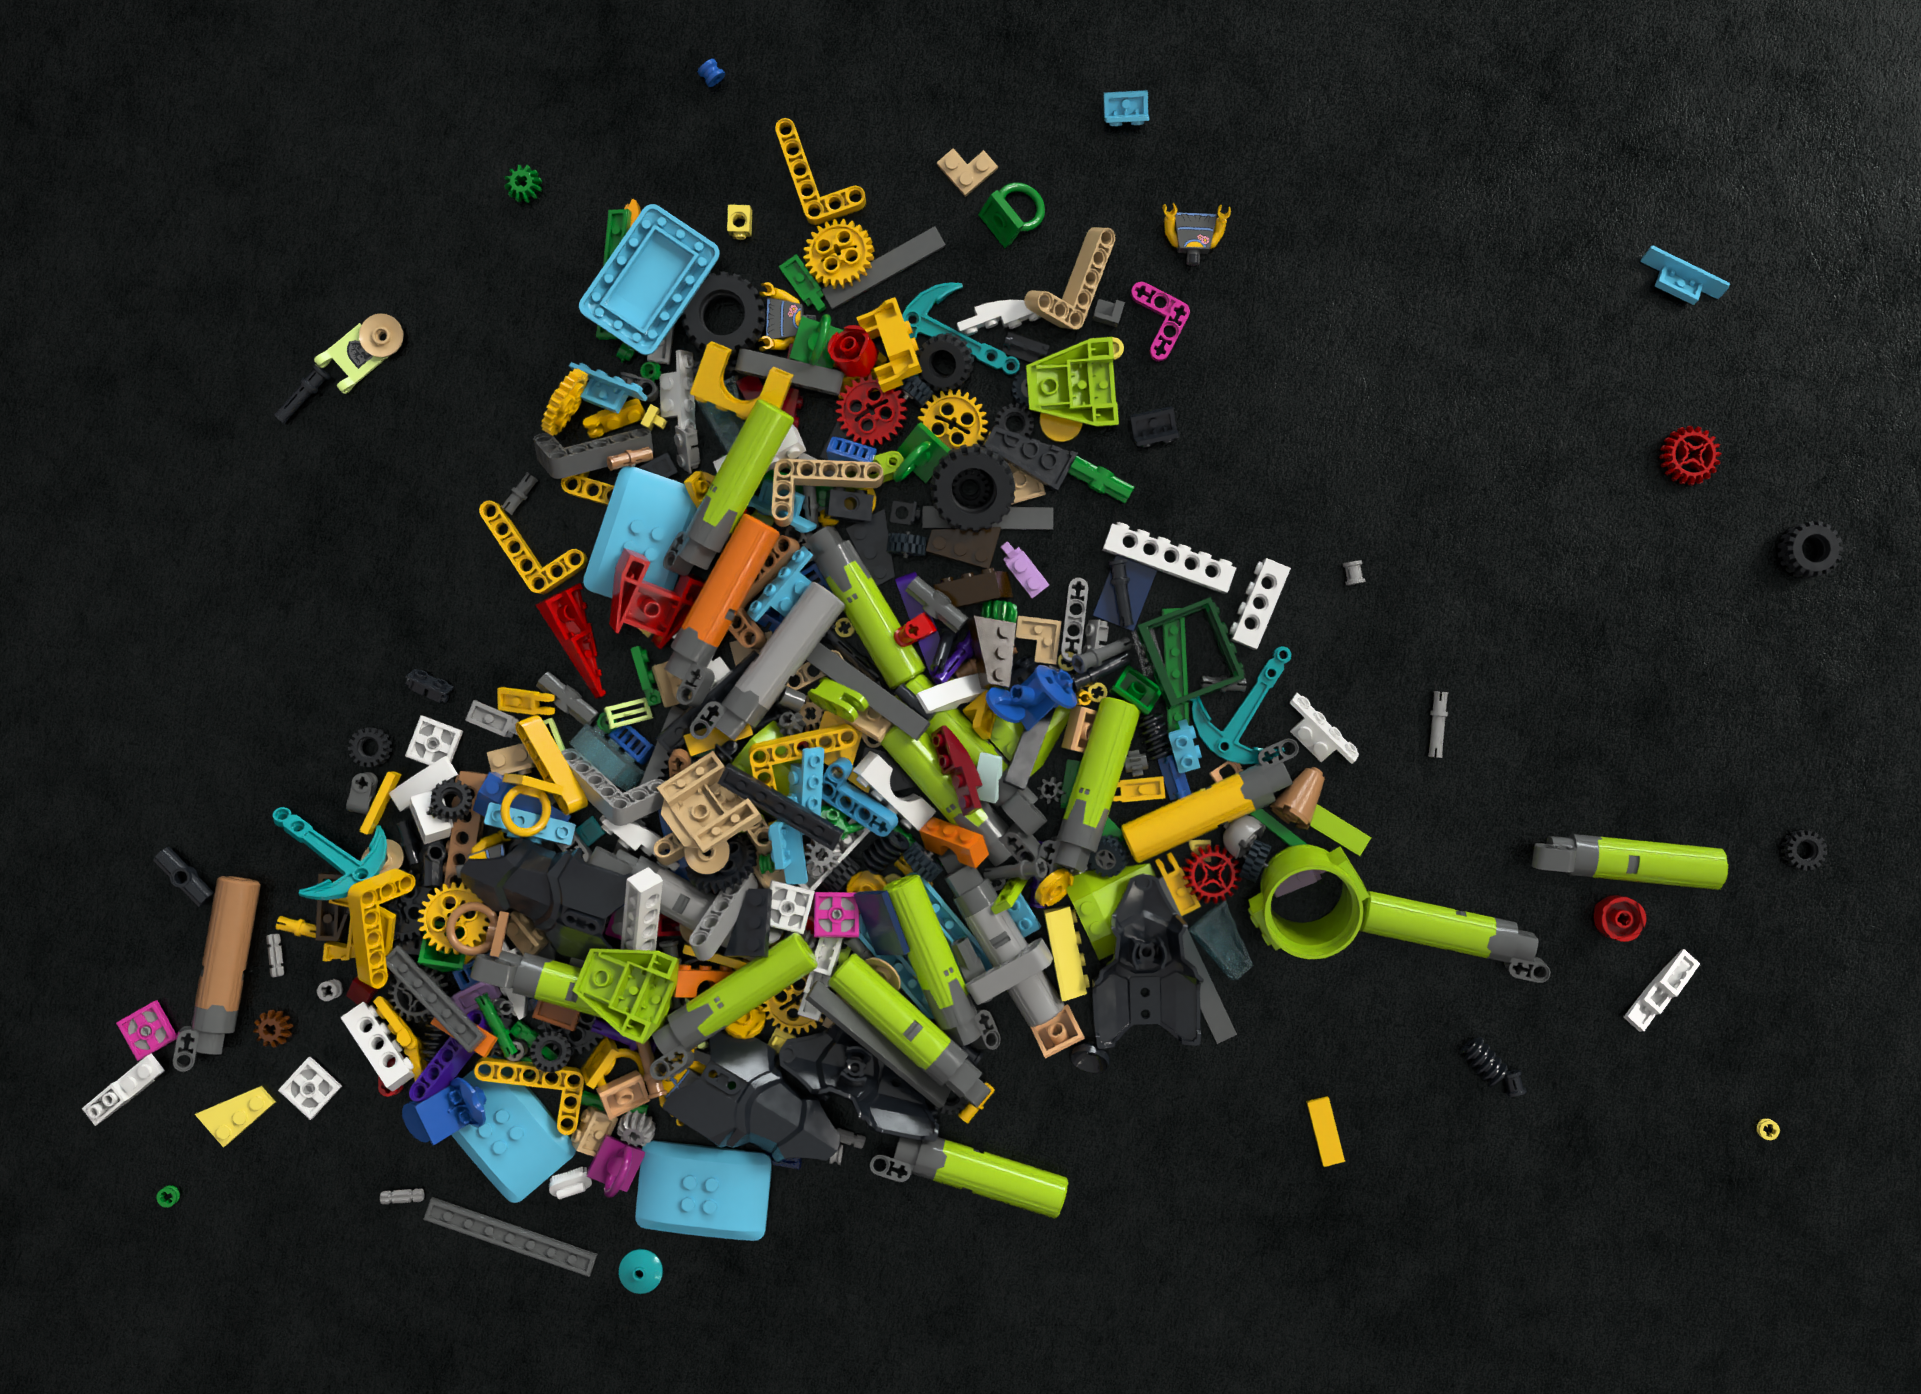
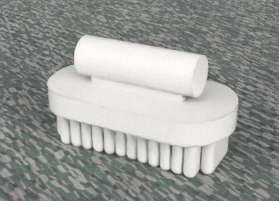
M579 1167L578 1169L552 1176L549 1184L551 1195L562 1199L586 1191L592 1184V1178L586 1175L587 1168Z

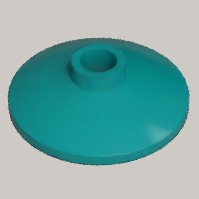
M645 1249L629 1252L622 1259L619 1266L621 1283L626 1289L637 1294L648 1293L655 1289L663 1275L660 1259L653 1252ZM637 1270H641L643 1272L642 1277H638L636 1275Z

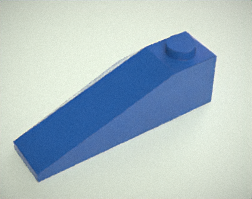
M489 772L478 791L473 811L485 817L488 804L492 802L501 805L504 796L516 785L502 782L504 776L497 772ZM519 794L510 805L511 808L538 815L542 814V805L539 798ZM551 804L550 818L568 822L571 815H565L561 809Z

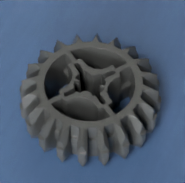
M418 964L442 990L448 986L447 982L441 983L440 981L445 977L443 974L437 976V970L433 969L430 971L431 968L426 966L423 968V965ZM394 975L397 981L390 982L394 989L388 991V994L394 995L393 998L389 999L390 1003H396L393 1010L400 1009V1017L407 1014L406 1021L412 1020L413 1017L416 1023L420 1022L421 1018L424 1022L428 1021L429 1018L426 1015L432 1014L427 1009H417L421 1002ZM443 990L447 995H449V991ZM403 993L408 995L409 1004L406 1002Z

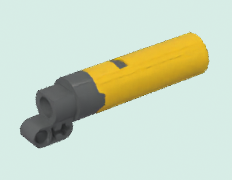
M1288 738L1266 747L1258 754V764L1206 787L1204 791L1198 790L1121 826L1122 834L1135 861L1141 863L1217 829V825L1230 823L1276 802L1273 793L1293 784L1283 762L1297 755L1299 750L1297 742ZM1284 743H1291L1294 746V752L1291 755L1283 753L1282 746ZM1277 747L1278 754L1282 759L1279 760L1278 756L1271 759V764L1267 761L1263 762L1264 752H1267L1268 755L1276 752L1273 748Z

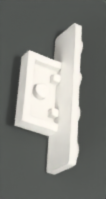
M676 350L677 372L665 373L660 376L661 417L665 419L678 417V427L685 430L687 425H693L694 429H696L694 395L690 394L694 383L693 353Z
M1296 693L1291 699L1290 704L1304 718L1290 732L1320 762L1337 749L1353 764L1359 755L1357 748L1352 743L1347 742L1342 737L1341 732L1326 721L1322 713L1313 709L1307 698Z

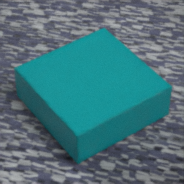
M593 816L575 829V832L587 847L606 834Z

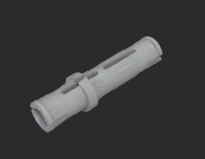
M1434 691L1433 711H1430L1432 723L1429 757H1434L1435 748H1437L1436 757L1443 758L1445 716H1448V712H1446L1448 692H1442L1441 701H1439L1440 692Z

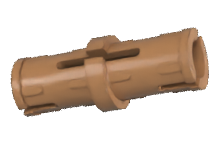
M649 447L633 451L626 450L622 454L607 457V465L611 471L630 466V468L635 467V464L653 460V453Z

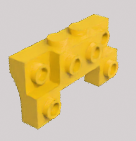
M895 297L884 301L875 310L856 317L860 327L868 333L871 339L881 336L890 360L889 363L874 368L882 392L904 385L903 379L922 372L915 352L919 350L915 337L910 338L909 335L913 333L909 321L904 322Z

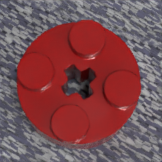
M857 325L846 326L844 331L836 332L831 337L827 348L828 353L837 368L845 376L866 377L871 373V369L877 362L879 350L862 327Z
M1612 895L1602 899L1595 905L1594 922L1596 928L1603 936L1625 942L1631 941L1640 935L1646 924V914L1643 907L1635 900L1624 896Z

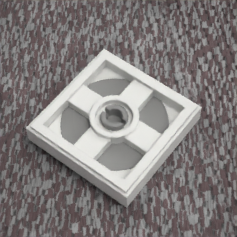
M421 715L405 756L429 766L447 756L451 763L463 731Z
M771 880L769 889L772 890L770 927L804 934L815 891Z
M308 1057L278 1091L311 1120L337 1093L342 1085L315 1060Z

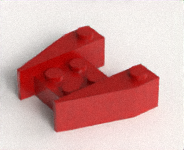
M624 548L615 567L609 625L616 633H619L623 623L653 633V643L659 649H662L682 626L706 581L690 573L687 576L681 575L674 592L647 582L643 578L651 562L644 555Z

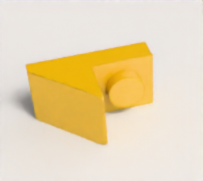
M985 690L963 709V713L973 722L972 728L982 740L991 738L996 714L991 710L986 701V693L989 690Z

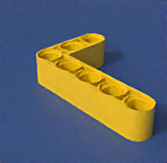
M787 118L780 119L776 123V133L807 221L810 224L819 225L863 209L866 204L865 192L859 186H851L822 197L819 196L793 121ZM788 127L792 129L788 135L781 134L783 128ZM791 148L799 149L796 155H789L788 151ZM798 168L806 170L802 176L796 175L795 171ZM810 188L813 190V193L810 196L802 195L803 190ZM858 194L862 198L859 202H852L850 200L851 196ZM835 201L841 203V206L836 210L830 208V204ZM812 209H819L820 214L818 216L812 217L809 215Z
M485 501L481 504L479 508L481 517L532 592L546 594L587 566L588 558L586 554L577 549H571L542 568L504 509L493 501ZM495 506V515L488 517V509ZM506 524L508 532L505 535H500V527ZM518 542L520 550L517 553H512V545ZM579 554L581 557L580 563L573 565L571 562L572 557ZM530 560L532 568L530 571L525 572L523 565L526 561ZM561 566L563 573L560 577L556 578L553 571L556 567ZM542 578L544 580V587L537 590L535 583L538 579Z
M840 724L755 743L748 751L753 777L758 779L760 773L767 772L770 774L769 778L759 781L777 791L772 765L801 759L802 750L797 748L799 742H808L807 748L822 747L824 748V753L853 747L857 742V734L851 725ZM849 731L852 733L850 739H841L843 732ZM823 736L830 737V742L826 745L819 743L820 738ZM779 746L787 748L786 752L782 755L775 753L776 748ZM757 751L765 753L762 759H755L753 757Z
M397 868L353 884L349 888L347 895L358 978L361 982L376 989L383 987L388 979L379 904L409 893L414 888L416 881L413 875Z
M482 1057L476 1062L474 1074L481 1081L562 1090L557 1117V1129L564 1135H570L576 1130L584 1085V1077L579 1068L565 1066L560 1071L555 1072L558 1075L555 1081H548L545 1076L549 1072L544 1073L538 1070L532 1062L510 1061L508 1059ZM487 1064L490 1066L491 1071L483 1074L479 1071V1066ZM511 1067L514 1072L511 1076H504L501 1073V1069ZM531 1069L535 1071L536 1075L532 1079H527L523 1075L524 1071ZM570 1075H578L580 1077L578 1083L571 1084L568 1082L567 1079ZM569 1096L577 1100L572 1106L566 1105L564 1102ZM569 1118L573 1121V1124L570 1127H563L561 1121Z

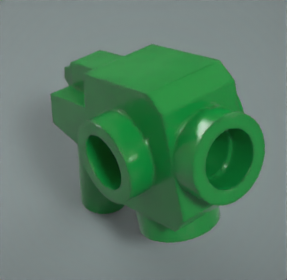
M825 804L821 807L822 818L845 830L841 840L848 838V834L864 829V826L858 822L849 824L846 821L848 816L834 806Z

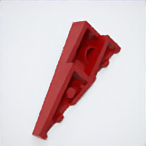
M578 583L536 604V607L594 697L599 698L605 695L606 692L602 690L600 681L602 674L601 669L597 668L595 659L597 651L591 624L587 623L585 614L587 606L581 596L580 590L583 588L581 583Z

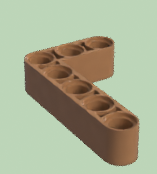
M784 535L779 536L758 574L757 581H754L729 627V631L743 647L761 649L766 644L764 632L752 620L744 608L778 574L780 569L790 562L793 554L800 549L798 541L794 538ZM786 542H788L789 547L786 551H784V545ZM773 557L774 562L772 566H769V560ZM741 618L742 623L741 626L738 628L737 623L738 620ZM754 634V635H755V641H754L753 643H751V640H750V639H751V636Z

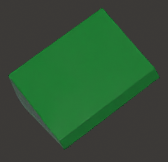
M1130 665L1126 666L1109 690V693L1117 699L1139 708L1141 711L1140 715L1143 717L1151 712L1161 695L1158 685Z
M435 921L436 929L444 927L445 922ZM463 927L455 931L458 939L463 938L465 935ZM431 938L422 940L418 964L440 972L463 970L466 955L460 952L456 955L453 949H451L449 954H446L445 947L439 952L436 950L437 943L434 946L428 945Z

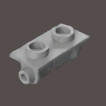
M687 425L685 430L675 426L676 434L674 435V441L678 449L677 463L688 473H692L691 469L698 468V464H700L699 448H691V446L698 444L697 430L694 429L693 425Z
M1088 621L1085 629L1086 643L1082 654L1086 653L1090 648L1099 649L1104 647L1099 645V641L1107 642L1109 626H1107L1106 621Z

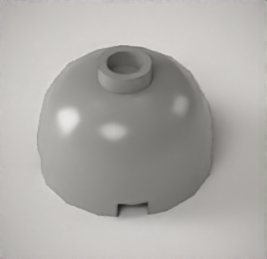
M1245 815L1224 825L1226 830L1223 833V844L1236 859L1237 857L1241 858L1251 849L1257 835L1259 837L1263 835L1266 826L1256 818Z

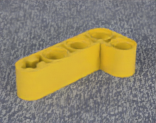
M589 472L562 478L561 486L565 492L572 496L608 506L610 495L614 488L613 485L589 479ZM574 479L577 480V488L569 490V482ZM592 486H598L599 488L596 496H590L589 494Z

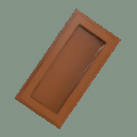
M538 1000L532 1018L575 1031L581 1012Z

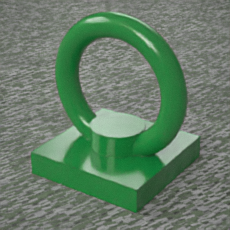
M1010 183L999 191L993 192L978 215L1003 247L1006 248L1012 244L1020 231L1032 230L1042 222L1045 215V205L1040 194L1031 186L1023 183ZM1023 192L1032 198L1036 205V215L1031 221L1023 222L1007 203L1005 197L1009 193Z
M824 314L820 322L802 316L789 359L832 369L834 362L828 353V343L836 332L840 333L844 330L830 326L831 316L829 314Z
M920 422L896 451L902 455L904 461L894 472L893 480L900 482L913 471L925 483L929 482L933 476L935 466L937 467L941 457L948 455V451L951 449Z

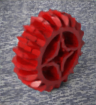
M1687 426L1686 429L1681 427L1677 432H1671V438H1665L1664 442L1666 445L1660 448L1665 452V454L1659 457L1660 459H1665L1661 467H1668L1665 474L1673 473L1671 480L1675 481L1679 478V484H1685L1687 481L1688 485H1693L1695 482L1699 484L1703 482V479L1711 478L1710 473L1713 474L1717 471L1714 466L1721 463L1716 457L1721 456L1722 453L1715 450L1720 444H1713L1716 437L1708 438L1709 431L1706 430L1701 433V427L1693 429V426ZM1684 439H1692L1698 442L1699 445L1692 446ZM1676 450H1677L1678 453H1679V457H1678L1677 460H1676ZM1695 451L1692 454L1693 457H1690L1692 459L1685 460L1688 458V454H1690L1689 452ZM1703 451H1704V454H1705V460H1704V461H1703V459H1702V453H1703ZM1688 465L1691 469L1694 468L1696 473L1688 472L1681 467Z
M1209 844L1206 845V852H1204L1202 847H1198L1199 855L1193 851L1190 853L1194 857L1193 861L1188 858L1185 859V862L1190 864V867H1182L1183 871L1189 872V874L1183 876V880H1190L1184 886L1186 888L1193 887L1190 894L1194 895L1198 892L1196 897L1199 901L1203 896L1205 903H1209L1210 897H1212L1213 903H1218L1217 896H1220L1222 901H1226L1224 894L1227 893L1229 896H1233L1230 888L1233 887L1236 890L1239 888L1234 884V880L1241 881L1240 877L1235 876V873H1240L1241 869L1234 868V866L1239 864V861H1231L1233 855L1230 853L1225 856L1227 853L1225 847L1220 852L1219 845L1216 844L1213 851ZM1210 856L1222 858L1219 863L1217 862L1214 865H1208L1203 859ZM1197 865H1199L1203 871V874L1199 879L1200 881L1198 883H1196L1195 881V869ZM1227 865L1229 876L1227 882L1224 883L1221 878V872ZM1205 866L1212 871H1217L1215 874L1219 882L1212 877L1207 878L1209 874ZM1209 883H1216L1220 887L1216 891H1205L1201 888Z

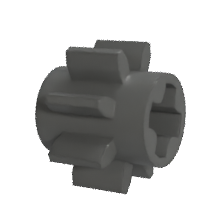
M791 710L781 715L779 723H777V726L780 728L779 732L784 737L802 733L803 726L806 725L802 720L803 716L799 712L794 714Z
M1139 750L1128 751V756L1124 763L1126 773L1132 772V777L1143 775V770L1148 769L1145 753L1139 754Z
M1052 777L1050 782L1043 779V786L1037 787L1042 793L1039 798H1047V804H1052L1053 799L1061 802L1059 797L1061 794H1066L1061 789L1064 783L1059 782L1056 784L1055 777ZM1050 786L1055 788L1053 790L1054 795L1048 794Z

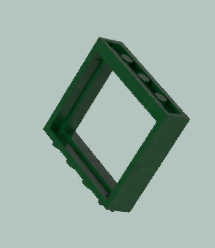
M1211 597L1137 625L1135 629L1168 710L1237 684L1244 679L1243 665L1241 662L1238 663L1235 656L1237 654L1233 642H1229L1227 626L1224 622L1221 623L1218 616L1220 614L1219 608L1216 607L1215 602H1212ZM1204 610L1232 677L1177 698L1150 631Z

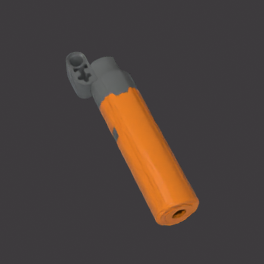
M743 514L671 644V648L674 651L664 669L683 680L676 693L678 702L683 705L697 707L704 701L715 679L713 671L707 667L780 536L779 531L749 514ZM692 692V698L689 700L688 695Z

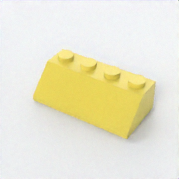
M1069 905L1043 910L1061 1000L1067 1001L1087 994L1086 988L1090 987L1088 975H1083L1082 966H1086L1084 954L1079 953L1078 950L1081 938L1079 931L1075 932L1073 923H1077L1075 910H1071Z

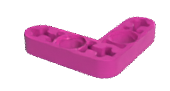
M1138 282L1132 287V299L1136 303L1165 317L1149 351L1151 358L1154 361L1160 362L1168 357L1189 316L1190 309L1186 303L1145 282ZM1144 288L1146 295L1150 296L1151 292L1155 294L1152 296L1150 303L1146 302L1148 297L1144 295L1141 298L1137 297L1138 292L1135 290ZM1157 297H1163L1166 300L1164 308H1157L1155 306L1154 300ZM1183 308L1185 316L1181 315L1177 323L1173 322L1176 316L1174 309ZM1172 326L1176 331L1175 336L1166 337L1163 332L1164 328ZM1162 340L1171 343V345H1168L1167 343L1165 344L1163 348V352H1165V355H1156V350L1154 348H1159V346L1162 343Z

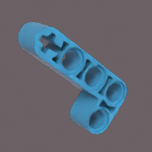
M845 757L838 758L827 768L823 775L822 799L881 837L887 836L898 824L897 815L846 782L853 770V765ZM837 767H839L843 773H840L837 770ZM827 784L832 787L833 791L828 788ZM845 796L850 798L851 803L846 800ZM864 808L869 811L870 815L864 811Z

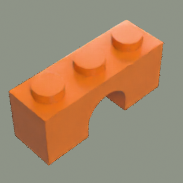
M932 817L919 830L926 850L942 856L950 848L956 854L958 862L975 869L989 855L983 835L941 819Z
M679 964L677 985L672 996L695 998L697 997V988L701 982L707 980L710 987H712L736 970L724 965H719V969H712L711 965H699L698 969L691 968V965Z

